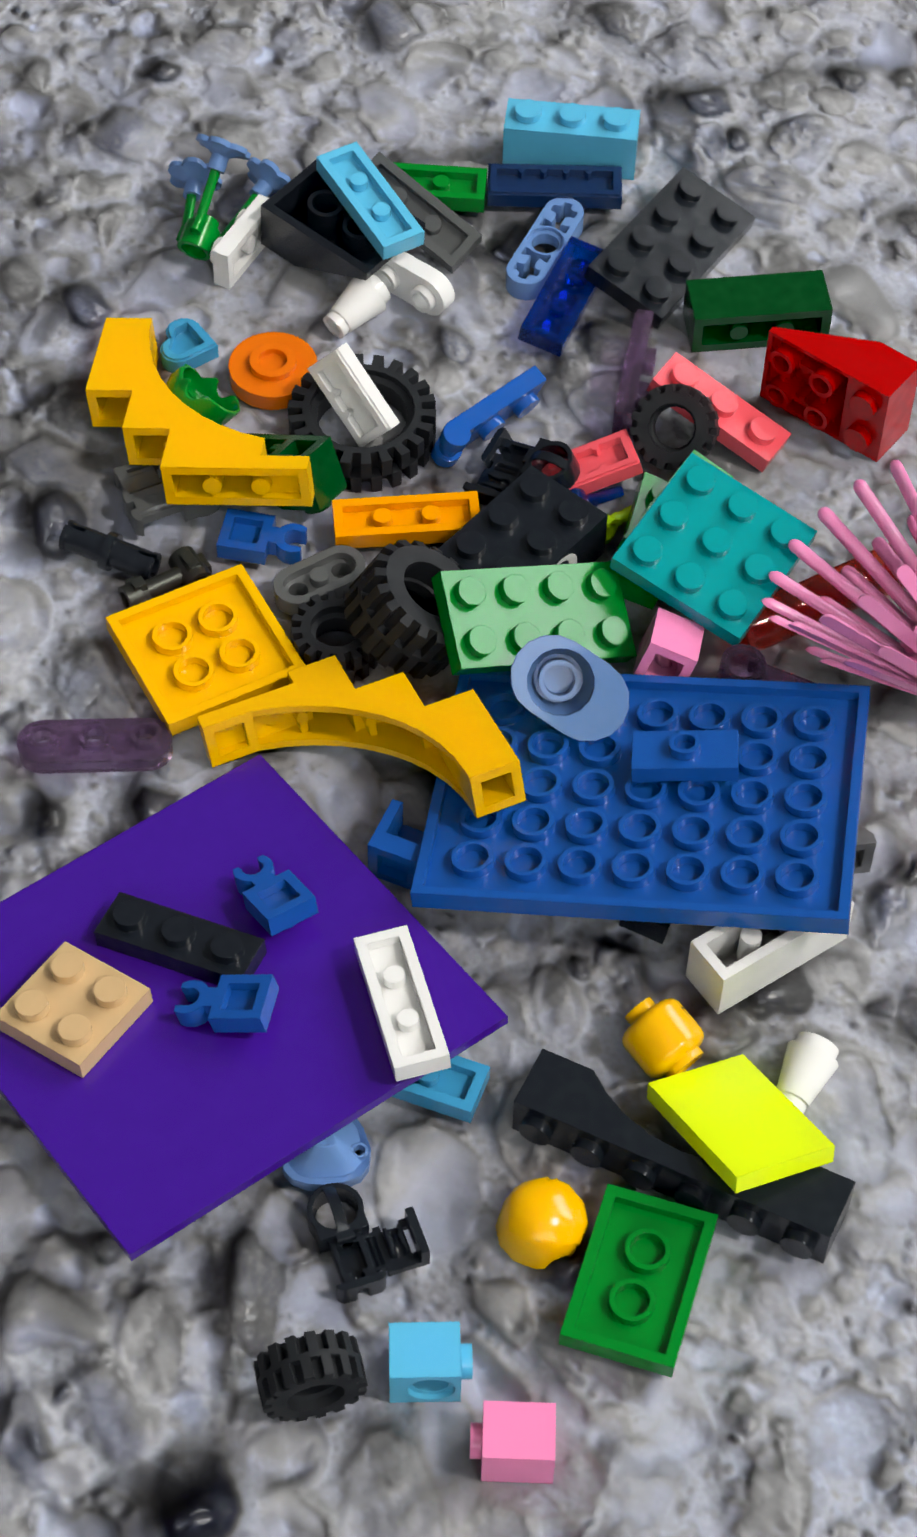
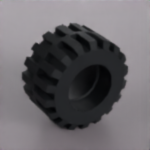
M398 540L394 545L390 543L385 546L349 586L350 590L345 594L344 602L347 605L344 610L345 618L352 623L349 629L353 637L361 641L362 645L360 647L367 654L371 653L377 658L376 662L384 668L389 666L393 668L396 674L404 672L406 675L409 673L414 679H423L425 675L433 677L441 670H444L450 663L431 578L440 571L460 570L459 564L450 557L448 559L438 548L434 546L428 548L424 542L416 540L411 544L406 540Z

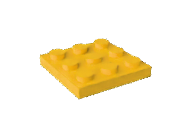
M242 563L105 617L107 631L170 737L198 726L197 716L289 685L287 671L305 666V663Z

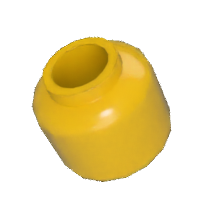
M648 997L625 1016L630 1026L623 1034V1047L650 1078L669 1077L685 1072L704 1054L699 1048L704 1039L702 1028L682 1004L674 998L664 999L655 1004Z

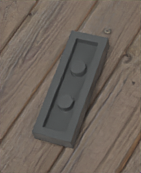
M379 151L371 161L410 213L425 222L424 244L419 247L453 274L482 242V234Z

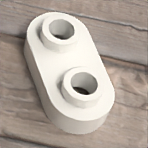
M406 252L395 255L374 273L386 285L390 293L413 305L422 313L432 316L440 315L454 302L455 293L449 280L437 269Z

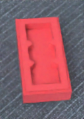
M627 429L571 449L580 465V474L578 480L569 490L582 497L644 473ZM548 463L541 472L547 476H552L562 469L552 463Z

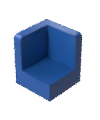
M395 799L391 800L367 845L368 869L379 879L411 890L424 832L403 824V802Z

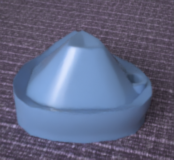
M356 1119L281 1167L284 1177L293 1187L303 1190L315 1191L330 1183H342L351 1187L361 1183L368 1174L371 1162V1147L364 1127ZM360 1150V1155H357L355 1152Z

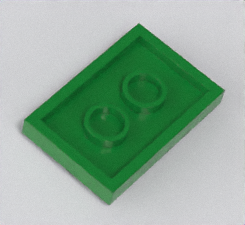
M607 1184L560 1331L559 1345L672 1378L717 1226L718 1215Z

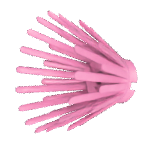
M895 459L890 463V471L912 514L907 518V526L917 544V493L903 464ZM858 479L854 482L853 489L888 540L887 542L882 537H876L872 541V547L899 583L830 508H820L818 510V518L904 612L854 567L846 565L842 567L841 573H839L798 539H791L788 547L793 554L890 632L900 643L832 598L817 596L779 571H770L768 574L769 579L822 613L823 616L817 622L773 598H763L761 602L767 608L794 622L776 615L770 616L769 620L850 657L848 659L816 646L805 648L808 653L822 658L818 662L917 696V556L867 482Z

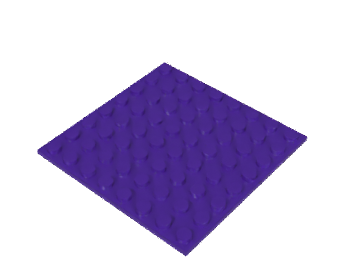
M260 754L0 902V1009L64 941L149 987L151 990L153 1002L84 1078L0 1031V1094L131 1261L425 1076L421 1075L396 1082L355 953L353 938L407 925L450 1054V1059L508 1023V1016ZM261 855L267 856L272 860L276 875L289 869L313 893L319 913L274 936H271L246 910L243 896L237 891L233 875V869L237 867L249 875L260 872L257 857ZM122 892L265 939L267 953L254 974H273L279 986V992L267 1032H214L209 1021L196 1027L181 1025L174 1012L175 1005H190L194 1003L187 1001L181 989L182 983L190 980H199L208 987H217L218 985L97 945L94 931L118 893Z

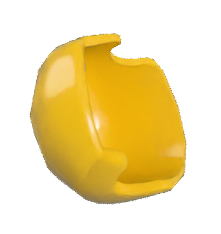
M540 1177L525 1181L511 1191L502 1205L495 1228L499 1245L513 1261L534 1269H545L552 1261L564 1256L571 1257L574 1254L577 1246H580L589 1222L584 1202L570 1185L557 1178Z

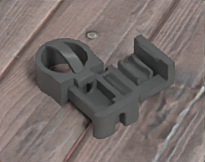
M128 463L113 468L115 485L117 489L122 488L124 513L138 536H145L144 524L178 512L182 514L186 522L198 517L209 516L217 512L222 506L167 504L162 477L159 478L157 472L159 465H129Z

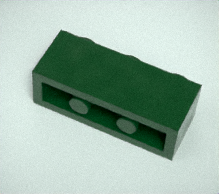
M823 270L686 280L683 317L691 353L767 347L768 334L772 327L829 334L833 308Z

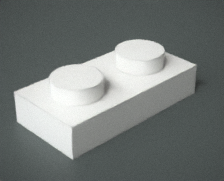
M259 194L247 209H242L238 213L233 226L223 237L217 238L210 252V261L213 263L215 284L230 290L265 248L261 244V205L269 199L268 197Z

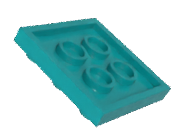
M691 453L612 557L609 567L737 648L766 607L761 602V599L773 598L780 588L769 579V572L779 571L789 576L800 560L789 550V541L791 539H798L809 547L818 531Z

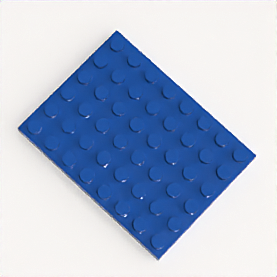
M511 671L459 676L455 695L474 689L520 760L526 801L476 818L464 799L446 782L436 777L410 891L412 907L849 935L870 707V686L620 674L629 691V710L623 724L612 735L598 741H579L564 735L529 712L517 700L511 686ZM739 730V781L632 782L633 731Z

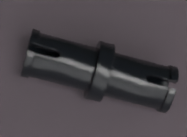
M72 519L68 521V525L65 524L59 538V548L61 550L96 561L98 568L105 571H110L114 568L132 576H141L145 581L156 576L161 565V553L152 552L123 541V536L114 531L105 534L81 525Z

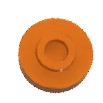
M265 332L253 335L239 343L230 355L229 381L231 388L240 400L250 406L265 410L288 408L289 400H292L293 388L295 385L301 386V377L307 372L309 373L307 368L318 362L317 356L306 341L292 334Z

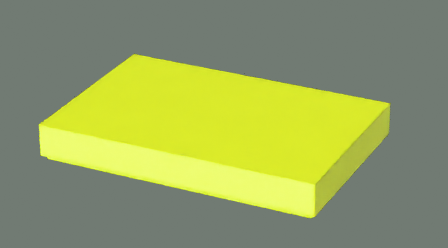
M744 1054L655 1080L647 1085V1100L735 1193L831 1163L834 1160L835 1145Z

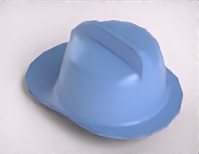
M543 635L529 641L516 654L511 667V686L517 700L529 712L564 735L579 741H598L612 735L623 724L629 710V691L622 675L609 663L582 645L561 635Z

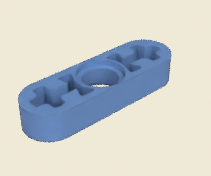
M555 198L544 206L507 264L506 289L511 296L520 300H534L544 294L582 234L584 209L578 201L572 198ZM562 221L559 230L556 228V222ZM539 244H550L556 250L550 253H541L536 251L534 247ZM530 267L534 268V275L528 276Z

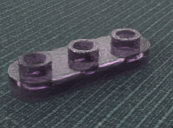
M155 718L39 720L28 724L20 731L17 738V748L22 765L34 773L153 771L166 765L173 755L172 733L168 730L166 724ZM140 738H152L146 741L140 740ZM89 739H100L95 742L88 741ZM49 740L44 743H38L39 741Z

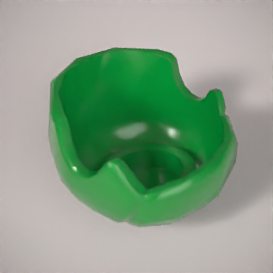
M188 364L182 365L173 372L166 383L171 392L184 404L220 425H225L240 412L239 401L236 396L230 395L222 398L217 393L218 378L201 377L196 369Z

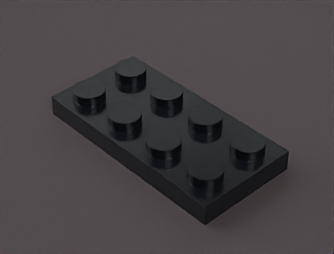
M683 167L590 263L583 278L658 330L684 302L686 280L705 279L751 229L756 217Z

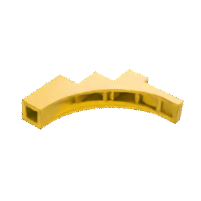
M333 655L287 671L289 685L197 716L206 756L212 767L261 750L311 745L343 746L388 754L411 762L431 772L446 782L464 799L476 818L526 801L520 760L474 689L424 706L404 672L354 688L337 657Z

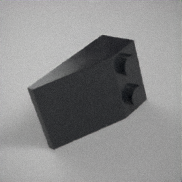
M316 160L261 205V244L294 266L367 280L393 258L390 257L385 260L381 258L316 170ZM413 215L422 229L425 230V222Z

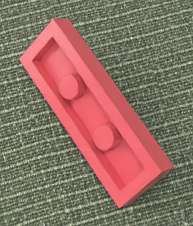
M677 352L655 375L647 388L649 392L656 387L667 384H683L701 391L702 394L711 400L715 411L718 413V427H720L716 440L761 472L767 468L792 434ZM677 406L671 407L694 424L691 414L685 409Z

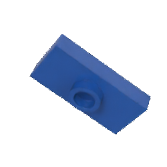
M739 730L633 731L632 782L739 781Z

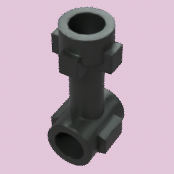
M181 547L169 557L168 565L171 569L145 581L141 576H133L125 580V584L118 587L120 599L125 609L135 606L179 586H185L211 576V564L202 553L197 554L192 547Z

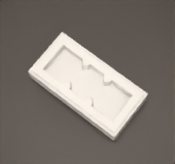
M347 342L307 368L359 447H364L400 423Z

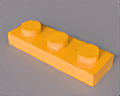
M478 491L332 500L335 546L346 545L353 548L385 547L390 543L394 545L398 540H406L410 544L414 540L424 542V544L445 543L480 512Z

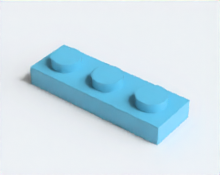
M357 141L316 156V170L383 260L424 244L425 231Z

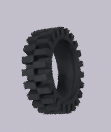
M355 354L385 401L396 408L406 421V425L401 433L393 440L382 445L350 447L332 440L344 478L350 481L351 492L361 493L362 482H370L372 492L382 491V479L387 478L391 487L394 488L402 484V473L409 479H412L418 474V465L425 467L429 462V453H431L436 438V401L434 394H430V386L424 379L419 382V373L413 368H410L403 374V363L393 359L390 366L385 368L384 356L374 355L372 365L364 364L363 354ZM308 372L301 377V386L295 385L293 388L292 400H289L288 403L289 435L327 436L320 428L319 421L332 405Z

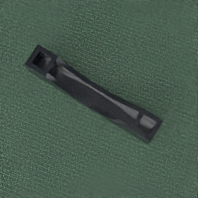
M543 1048L514 1100L512 1129L519 1131L528 1141L537 1145L549 1144L570 1153L576 1161L587 1167L597 1168L600 1166L616 1173L635 1188L641 1190L652 1189L675 1199L678 1204L717 1214L719 1219L726 1221L735 1231L747 1236L758 1235L779 1244L788 1254L800 1259L811 1258L824 1264L850 1206L856 1182L820 1166L735 1193L703 1158L680 1151L653 1137L626 1116L607 1094L594 1070Z

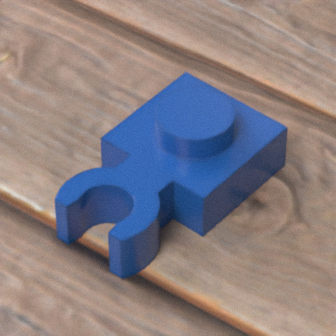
M228 508L216 543L217 557L265 565L269 554L277 556L283 563L293 565L302 560V552L300 546L289 544L298 543L306 545L307 527L293 523L280 528L276 527L275 515Z
M264 855L257 857L260 872L256 874H245L239 867L233 869L237 891L243 896L246 910L271 936L319 913L313 893L289 869L276 875L273 862L269 857Z
M273 974L221 975L217 987H208L202 981L190 980L183 982L181 989L187 1001L194 1003L190 1005H175L174 1012L180 1024L186 1027L200 1026L209 1021L214 1032L266 1033L279 992V986Z

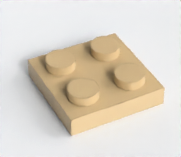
M64 941L0 1009V1031L84 1078L153 1002L151 990L149 987Z

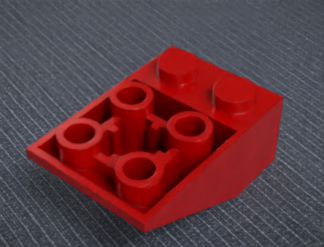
M772 327L769 330L760 397L875 462H878L908 430L917 388V362L878 341Z

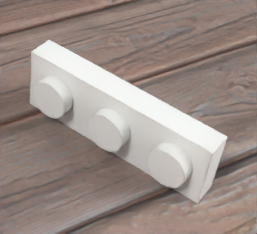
M407 925L353 938L355 953L396 1082L451 1068L450 1054Z

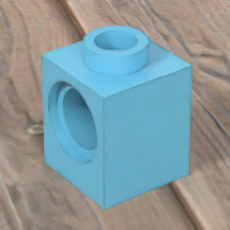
M460 1321L389 1323V1403L461 1402V1380L473 1379L472 1343H461Z

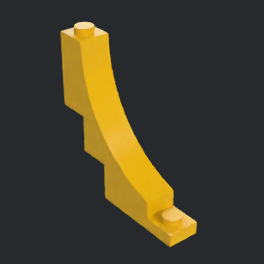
M106 318L85 388L92 426L122 427L129 465H160L167 504L312 507L315 491L310 456L267 455L265 438L242 433L220 425L188 407L171 392L157 371L159 353L152 318Z

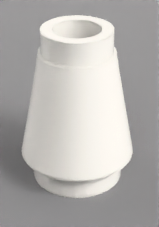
M374 274L367 280L352 278L329 310V313L323 318L325 326L333 335L343 338L347 333L352 332L386 310V303L391 299L388 288Z
M806 1031L800 1032L796 1040L788 1042L777 1088L803 1114L839 1066L836 1061L839 1054L838 1048L828 1039Z

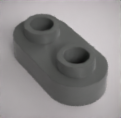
M336 545L282 569L276 575L273 582L276 606L282 612L293 616V614H298V606L303 602L311 607L310 597L316 594L323 601L327 600L326 591H335V598L342 599L344 591L348 592L350 590L349 586L366 568L364 556L353 547Z

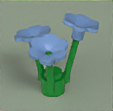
M198 133L196 141L200 142L201 146L207 148L212 153L209 163L205 164L196 157H187L183 162L172 161L169 164L168 172L171 175L170 183L177 188L184 189L183 197L186 199L182 224L176 237L178 241L177 247L189 257L207 261L210 260V252L216 239L221 236L223 237L228 232L242 209H247L259 194L265 197H272L290 182L291 178L285 173L280 172L278 166L268 159L261 161L256 157L250 158L251 153L247 152L248 149L243 146L230 143L217 136H207ZM239 158L248 160L247 167L250 170L248 177L255 185L249 191V199L220 234L218 230L219 222L207 214L214 191H218L222 186L220 174L225 173L229 159ZM200 200L197 213L194 214L195 203Z

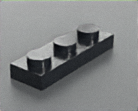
M122 892L118 893L94 931L96 943L99 946L218 985L221 975L254 974L267 953L265 939Z

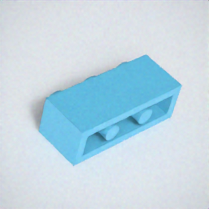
M508 98L503 133L502 164L622 167V179L634 180L641 110Z

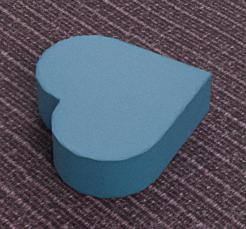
M181 318L174 320L166 328L167 340L160 347L161 364L168 372L173 373L184 364H188L195 369L219 357L218 345L196 321Z

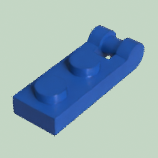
M534 365L449 421L441 431L440 438L432 447L431 457L438 466L444 468L452 467L457 463L467 445L479 437L483 441L489 440L498 429L505 426V420L515 414L518 418H522L540 402L537 395L546 382V377Z

